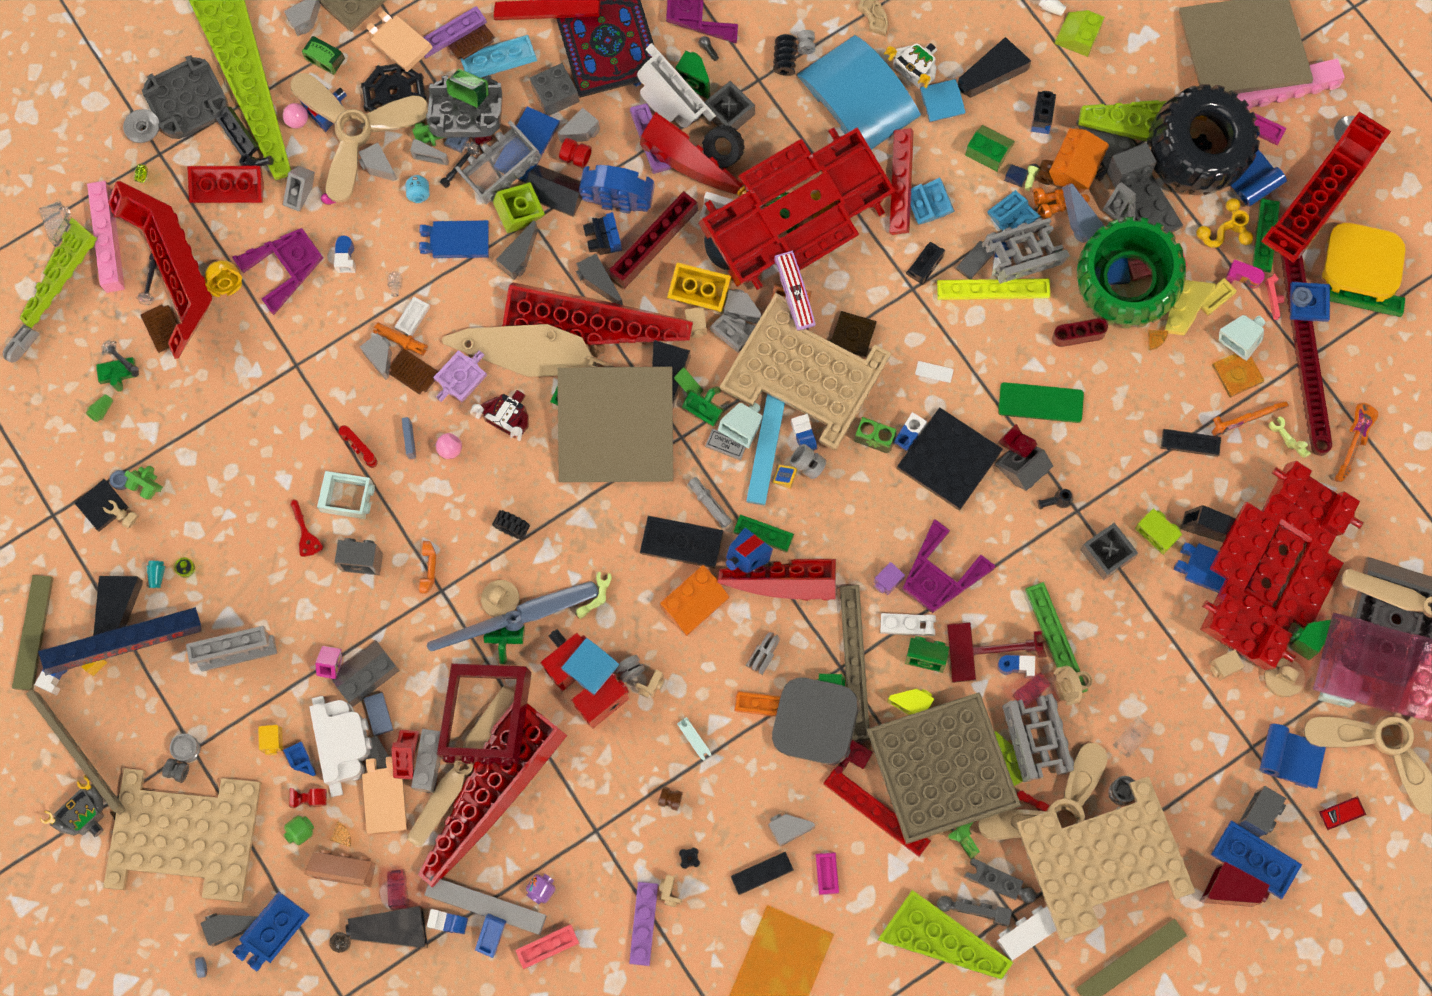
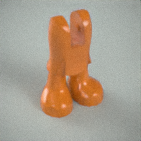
M1041 187L1033 189L1034 203L1036 207H1039L1038 214L1043 220L1051 219L1053 214L1067 209L1063 189H1055L1054 192L1045 193ZM1076 188L1079 193H1082L1083 191L1086 190V189ZM1088 194L1081 195L1087 203L1090 201ZM1056 201V204H1051V205L1047 204V203Z

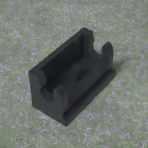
M929 242L906 272V275L923 285L943 259L945 249Z

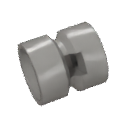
M802 444L794 451L790 464L796 469L802 470V473L810 479H815L824 470L826 459L818 453H814V450L806 444Z

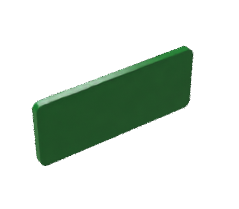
M1003 382L1000 385L998 414L1010 417L1080 423L1083 415L1084 392L1080 389Z

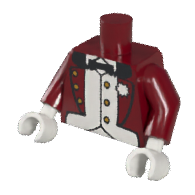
M516 390L512 397L501 394L480 405L474 404L470 411L471 414L473 412L477 413V419L483 414L485 422L508 434L510 438L518 436V441L521 440L522 435L529 427V414L526 407L521 404L526 395L519 390Z

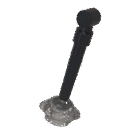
M472 141L471 143H466L467 153L455 167L461 168L470 155H479L480 147ZM455 167L446 175V178H442L440 181L445 188L450 186V181L453 180L457 173Z
M152 253L149 256L151 261L149 263L145 291L139 293L136 297L139 303L143 305H150L154 301V297L149 293L154 271L157 267Z
M108 340L102 344V355L111 356L113 354L131 372L133 377L139 376V368L128 362L116 351V341Z

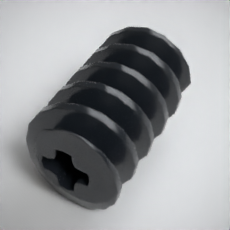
M783 34L775 38L773 70L779 75L792 76L795 74L796 56L794 55L797 54V43L795 42L797 38L795 36Z

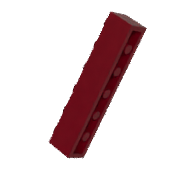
M683 191L609 269L611 278L625 289L698 212V202Z

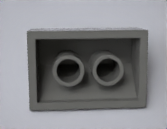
M375 641L342 666L336 679L331 678V680L348 703L354 707L400 670L380 644Z

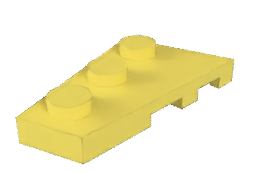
M1185 280L1183 292L1169 312L1165 328L1166 333L1185 335L1196 319L1198 311L1204 306L1207 297L1215 289L1214 283Z

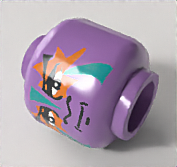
M545 873L543 876L539 874L534 875L526 886V891L528 892L526 896L538 905L540 903H547L556 890L552 884L554 880Z

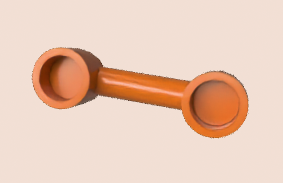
M423 541L422 555L429 556L427 578H420L419 591L420 594H427L435 582L437 555L430 541Z

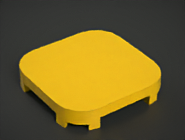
M1342 223L1333 228L1327 240L1325 266L1322 272V280L1325 279L1327 284H1330L1332 287L1331 291L1339 293L1340 290L1368 295L1376 297V302H1383L1385 299L1391 298L1393 295L1395 296L1402 281L1406 251L1402 238L1390 231L1354 223Z

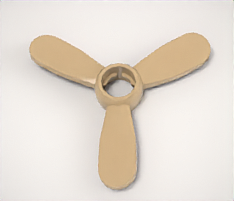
M308 73L297 74L291 80V91L294 96L311 110L335 124V133L340 144L331 163L326 182V193L329 199L334 202H345L353 194L358 171V147L366 144L371 132L398 130L423 122L427 118L428 103L420 96L402 98L365 114L357 109L346 110L320 81ZM349 120L360 121L364 124L363 131L357 136L346 135L345 132H342L344 124Z
M1432 660L1424 661L1417 666L1402 692L1393 716L1380 718L1374 725L1334 717H1316L1306 723L1304 735L1311 745L1346 748L1374 744L1382 753L1393 755L1401 781L1414 806L1421 813L1432 814V773L1411 748L1414 740V731L1411 725L1432 702ZM1391 724H1399L1404 734L1403 743L1397 746L1386 747L1382 739V728Z
M1088 743L1079 750L1074 761V770L1069 773L1064 799L1055 801L1049 806L1047 811L1011 809L981 819L978 823L981 834L987 839L992 840L1021 838L1016 826L1017 822L1054 809L1056 813L1061 810L1073 813L1077 819L1075 824L1085 821L1082 806L1097 786L1105 769L1108 757L1105 749L1096 743Z

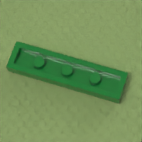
M1261 199L1259 204L1252 266L1261 269L1263 272L1270 273L1272 271L1274 250L1261 241L1271 227L1275 226L1278 222L1280 201Z
M1330 286L1331 302L1402 317L1404 314L1406 300L1404 297L1393 295L1383 302H1376V297L1340 290L1339 293L1331 291L1332 287Z

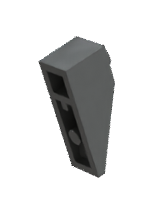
M534 220L496 259L498 267L513 280L522 276L526 271L538 232V227Z
M597 254L576 263L578 270L575 272L580 281L584 280L586 286L612 303L623 305L622 298Z
M215 913L205 917L206 921L200 924L208 946L214 947L244 934L257 916L217 915Z

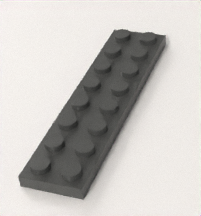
M1079 119L1076 122L1079 129L1087 130L1109 144L1101 164L1104 170L1107 169L1108 171L1112 156L1135 147L1129 137L1079 126ZM1152 174L1148 181L1135 183L1129 188L1136 193L1135 220L1140 221V218L1144 217L1148 218V223L1153 225L1158 222L1164 226L1163 230L1166 233L1169 231L1173 233L1183 227L1181 220Z

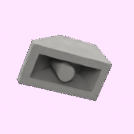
M304 0L284 11L297 36L306 34L310 29L314 28L321 6L319 0Z
M582 108L558 132L559 141L563 143L566 138L577 142L588 141L599 133V121Z
M379 143L359 151L361 159L358 161L363 170L367 169L369 174L392 181L397 180Z
M297 166L288 172L283 201L284 206L301 211L313 186L314 171Z
M740 289L729 290L724 315L731 316L734 319L758 323L762 314L749 295Z
M377 333L361 345L360 349L386 380L389 378L392 352L389 348L391 344L385 336L381 338Z
M778 814L770 819L771 822L768 824L779 847L815 828L813 822L787 814L783 816Z

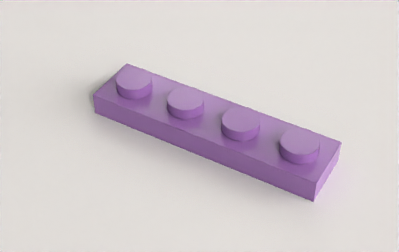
M478 7L472 8L423 37L433 47L424 56L425 59L486 24L487 21Z
M647 103L630 108V113L640 139L652 118ZM645 151L653 174L671 169L668 164L660 162L651 152Z
M638 882L629 964L650 966L658 884Z

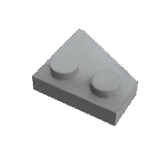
M1121 182L1117 185L1102 210L1113 219H1117L1118 222L1123 221L1125 217H1133V220H1135L1136 193Z
M723 314L710 326V330L739 353L754 330L755 325Z

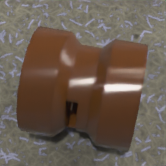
M1048 159L1041 161L1040 170L1035 176L1038 182L1045 185L1053 184L1049 171L1054 161Z
M663 787L658 806H668L672 810L678 811L683 792L678 790L674 792L668 787Z

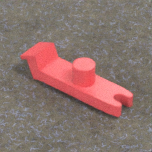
M1275 273L1267 278L1264 283L1268 291L1273 320H1279L1280 310L1278 304L1284 303V296L1276 295L1274 284L1279 279Z

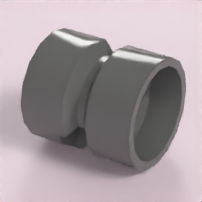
M1128 776L1117 778L1108 789L1110 800L1120 806L1127 805L1134 800L1129 783L1135 780Z

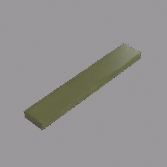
M32 575L12 689L26 691L34 689L39 662L38 651L41 650L53 577Z
M1173 919L1075 989L1080 996H1103L1187 935L1178 922Z

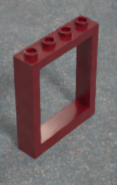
M451 663L437 755L446 763L462 761L465 764H473L474 762H481L484 765H492L494 762L504 766H511L512 763L518 764L532 672L526 666ZM460 677L517 680L506 750L449 747Z

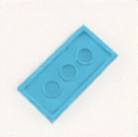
M529 35L487 46L464 60L461 58L464 71L480 78L537 61Z

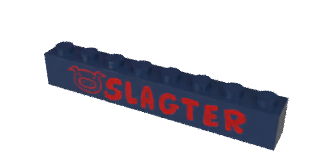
M196 607L38 652L45 676L199 633L201 632V623Z

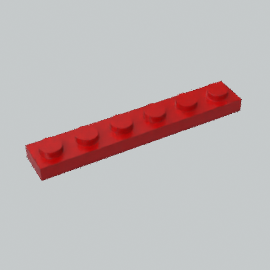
M912 128L894 130L892 186L895 192L891 194L889 229L891 235L909 233L914 136Z

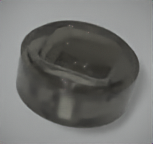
M337 932L331 936L329 944L333 951L343 953L349 949L351 940L347 934Z

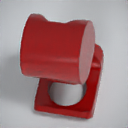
M290 788L289 807L297 808L299 805L308 803L309 807L326 806L327 789H309L308 793L300 794L294 788Z

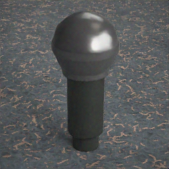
M707 36L701 37L698 42L699 46L706 50L714 61L718 60V54L711 46L710 38Z

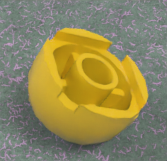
M227 260L216 261L210 264L205 271V285L207 290L215 297H221L220 295L226 293L227 296H231L242 286L240 270L232 262Z

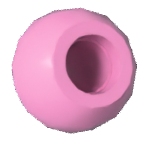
M298 103L289 104L283 111L284 122L295 129L303 127L308 120L307 109Z
M452 433L443 434L437 439L435 444L438 455L444 459H453L462 450L461 440Z

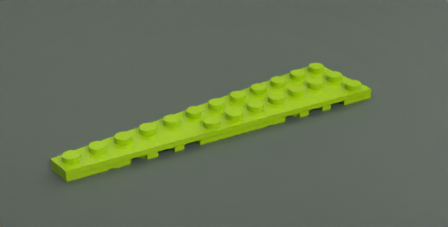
M189 0L264 158L267 156L273 157L274 163L273 165H268L274 179L279 180L288 177L291 166L245 0Z

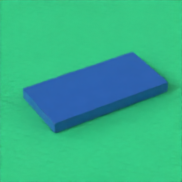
M527 106L516 127L542 156L560 121ZM516 136L504 147L494 165V169L506 174L531 151ZM537 164L527 169L525 171V174L522 177L517 178V180L526 183L529 172L532 171L537 166Z
M1232 820L1210 854L1220 862L1226 861L1269 884L1268 891L1279 899H1283L1302 866L1301 863Z

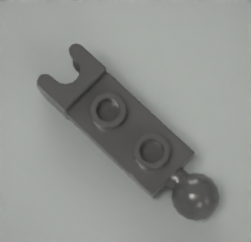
M971 859L970 864L976 868L977 872L975 874L967 872L964 875L965 879L1012 900H1016L1018 895L1021 896L1025 903H1032L1036 900L1037 894L1033 888H1021L1022 880L986 865V863L977 859Z
M941 896L937 900V907L943 912L952 909L953 911L992 919L993 924L1007 927L1010 924L1012 909L999 906L996 909H992V905L980 903V906L972 905V901L967 899H960V902H954L948 896Z

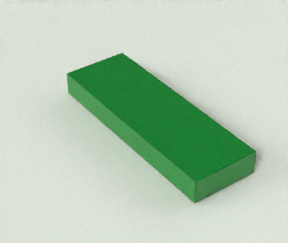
M741 514L733 531L734 534L739 535L744 528H747L770 547L786 553L794 537L793 533Z

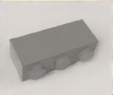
M422 729L411 786L415 791L427 793L435 791L441 758L437 755L440 731Z

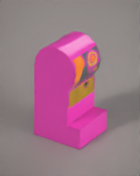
M1234 259L1228 270L1226 280L1230 284L1236 280L1245 283L1249 288L1255 289L1260 286L1265 275L1261 269Z

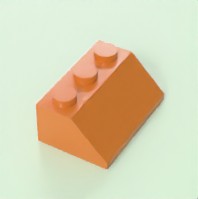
M1069 128L1049 171L1055 186L1064 187L1072 183L1075 188L1089 190L1109 144L1087 130Z
M702 565L660 603V607L679 629L688 636L730 597L721 584L718 583V580Z

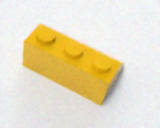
M677 263L667 299L722 312L731 288L732 279L729 275Z

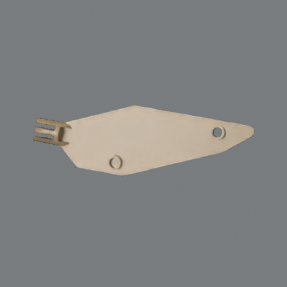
M548 324L468 328L442 338L443 344L473 356L479 350L485 355L482 358L483 360L526 377L558 376L557 368L597 367L595 366L596 363L613 367L610 363L592 357L582 337ZM468 341H471L472 343L470 347H467L466 345Z

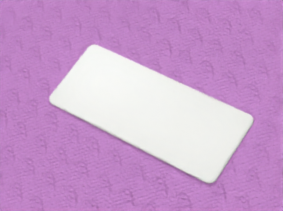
M918 361L915 375L950 383L953 369Z

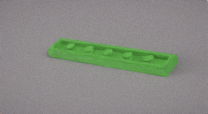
M1044 582L1026 588V594L1056 667L1068 665L1076 673L1081 672ZM1079 676L1081 685L1086 686L1083 677Z

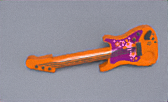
M1287 401L1277 403L1226 422H1222L1220 416L1213 419L1216 427L1212 430L1213 436L1223 435L1231 429L1284 409L1289 405Z
M1358 403L1356 406L1354 423L1349 429V432H1355L1345 461L1335 476L1336 482H1342L1352 471L1350 467L1359 443L1363 446L1366 445L1369 430L1378 418V411L1370 404Z

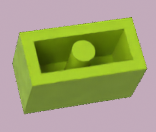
M1154 508L1135 527V530L1163 555L1182 536L1180 528L1174 523L1171 524L1167 521L1166 516Z

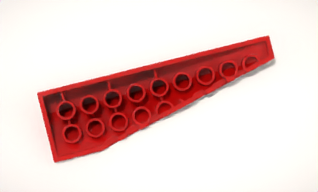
M513 282L508 288L502 327L548 324L582 337L585 344L597 345L654 342V340L665 342L689 341L693 321Z
M513 703L494 725L490 732L492 735L488 742H485L482 749L506 750ZM527 703L519 763L504 766L494 762L492 765L475 762L474 770L471 776L467 777L453 805L454 809L444 822L446 825L441 835L438 834L435 840L436 844L433 850L429 852L418 876L433 888L503 815L568 735Z

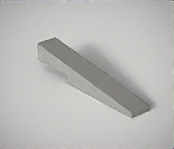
M442 879L433 888L428 885L425 896L485 917L489 913L506 920V924L538 935L541 934L547 917L545 914Z

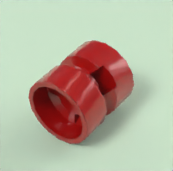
M566 138L559 152V160L567 163L573 161V165L585 168L589 162L592 147L583 143L578 145L577 141Z

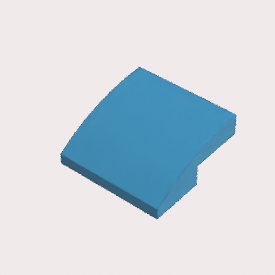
M956 79L928 85L927 88L920 87L929 122L966 113Z
M941 178L925 185L919 184L911 188V208L919 225L955 212Z
M1016 190L987 211L988 215L1002 231L1009 227L1012 229L1017 228L1023 223L1030 224L1041 218L1028 205V200Z
M586 638L561 669L575 679L579 685L595 695L617 669L619 663Z

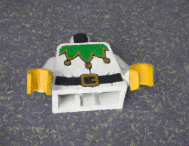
M917 43L913 46L897 49L888 46L883 53L884 55H889V61L895 58L893 68L917 88H920L922 84H925L924 87L927 88L928 84L934 81L937 67L935 65L936 58L933 54L937 49L933 44L929 43L925 48Z

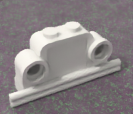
M651 43L646 48V51L652 58L637 73L640 82L645 85L640 90L643 99L655 112L669 122L675 119L681 127H688L701 114L710 122L716 115Z
M324 696L312 698L313 706H309L324 783L329 785L331 797L343 795L341 782L356 781L362 778V774H365L366 768L362 761L369 757L370 749L373 746L371 738L367 737L366 730L369 729L366 718L363 719L362 716L354 712L353 707L347 702L337 700L325 703Z

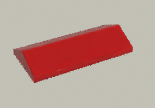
M187 166L189 203H263L264 181L261 166Z

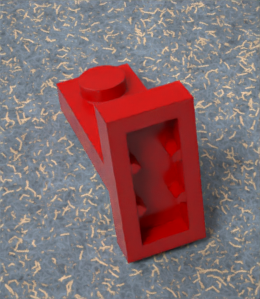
M400 730L397 742L392 743L393 778L413 779L414 759L420 738L419 731Z

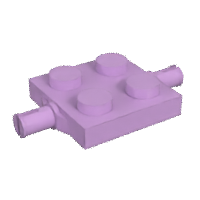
M458 350L433 377L443 388L436 398L442 402L449 394L463 402L487 376L477 364L485 355L478 350L470 358Z

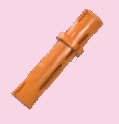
M380 322L374 326L377 330L373 329V333H378L382 337L385 336L386 339L403 346L405 350L410 349L421 356L427 351L428 345L415 340L411 335L406 336Z

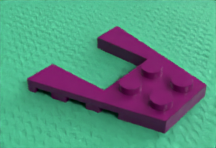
M667 0L666 22L737 44L738 24L702 21L703 0Z
M302 228L283 235L278 240L266 242L261 247L245 251L246 253L232 257L241 271L245 273L274 252L288 271L291 278L262 298V301L273 315L324 258Z
M936 519L933 520L902 588L903 591L932 613L989 574L996 567L980 554L962 578L956 582L928 560L929 556L950 532L949 529Z

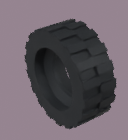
M729 125L713 128L704 136L702 141L704 155L708 158L713 157L717 161L719 168L732 166L741 158L745 149L744 139H742L740 132ZM726 138L731 143V152L728 155H721L717 152L715 148L717 139Z

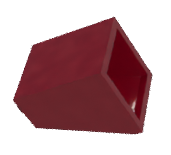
M1225 861L1216 866L1200 902L1254 907L1262 902H1266L1270 894L1268 891L1270 885Z

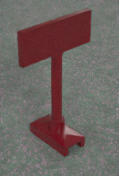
M971 622L947 625L953 683L976 681L975 655L1027 650V652L1036 651L1039 658L1047 657L1043 645L1045 638L1042 631H1034V639L1026 640V642L973 647Z

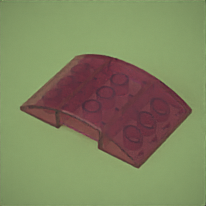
M1333 612L1313 690L1379 710L1432 722V639Z

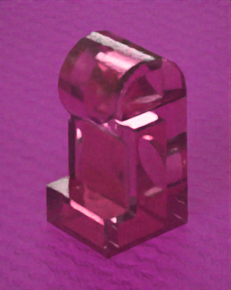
M1041 672L1014 692L1013 697L1017 701L1023 700L1024 708H1026L1052 684Z
M405 869L387 872L388 906L391 910L409 908Z

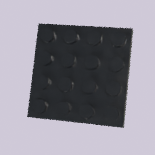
M939 407L896 469L960 511L999 457L1003 448Z

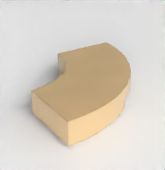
M860 0L858 11L868 18L869 31L886 37L888 19L881 3L878 0Z

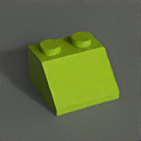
M1089 10L1068 12L1054 44L1088 57L1105 17Z
M531 182L498 191L493 200V204L507 234L524 229L533 220L537 221L545 215Z

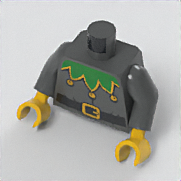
M84 775V779L87 782L82 784L77 780V785L81 789L53 814L54 818L48 810L44 811L49 814L48 819L39 818L42 823H50V826L64 834L73 836L77 834L85 835L89 831L94 837H97L104 831L98 823L104 817L102 812L104 809L102 796L93 784H89V778Z

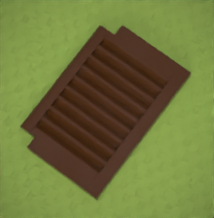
M484 24L448 45V47L458 60L460 58L464 60L493 43L495 36Z
M161 304L140 315L158 353L170 348L168 342L178 324L170 306L164 307Z
M403 349L390 366L392 371L389 375L420 395L422 391H428L435 381L433 377L439 371Z

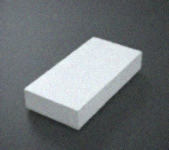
M413 297L395 325V329L407 336H413L430 309V305Z

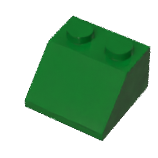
M685 50L675 70L696 94L709 99L710 81L703 60L697 53Z
M982 125L967 145L965 156L998 172L1015 141Z
M1330 619L1308 623L1304 628L1300 626L1293 633L1290 639L1292 643L1289 648L1307 660L1312 659L1320 652L1339 620Z
M919 636L911 638L905 664L943 673L947 663L949 647L940 641H934V643L927 642L926 638Z

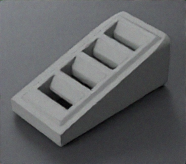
M413 139L410 149L413 159L442 165L449 164L447 154L419 140Z

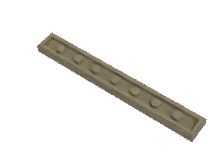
M859 585L840 586L846 687L857 695L861 704L852 739L855 741L870 740L867 729H869L860 589Z
M34 690L28 691L26 693L28 698L112 811L122 814L125 811V807L43 697Z

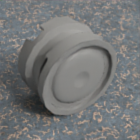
M637 655L628 657L620 662L615 670L616 674L620 675L619 679L623 682L632 680L645 670L643 664L639 663L640 659Z
M182 733L172 739L169 749L173 758L183 763H190L197 759L201 746L196 738Z

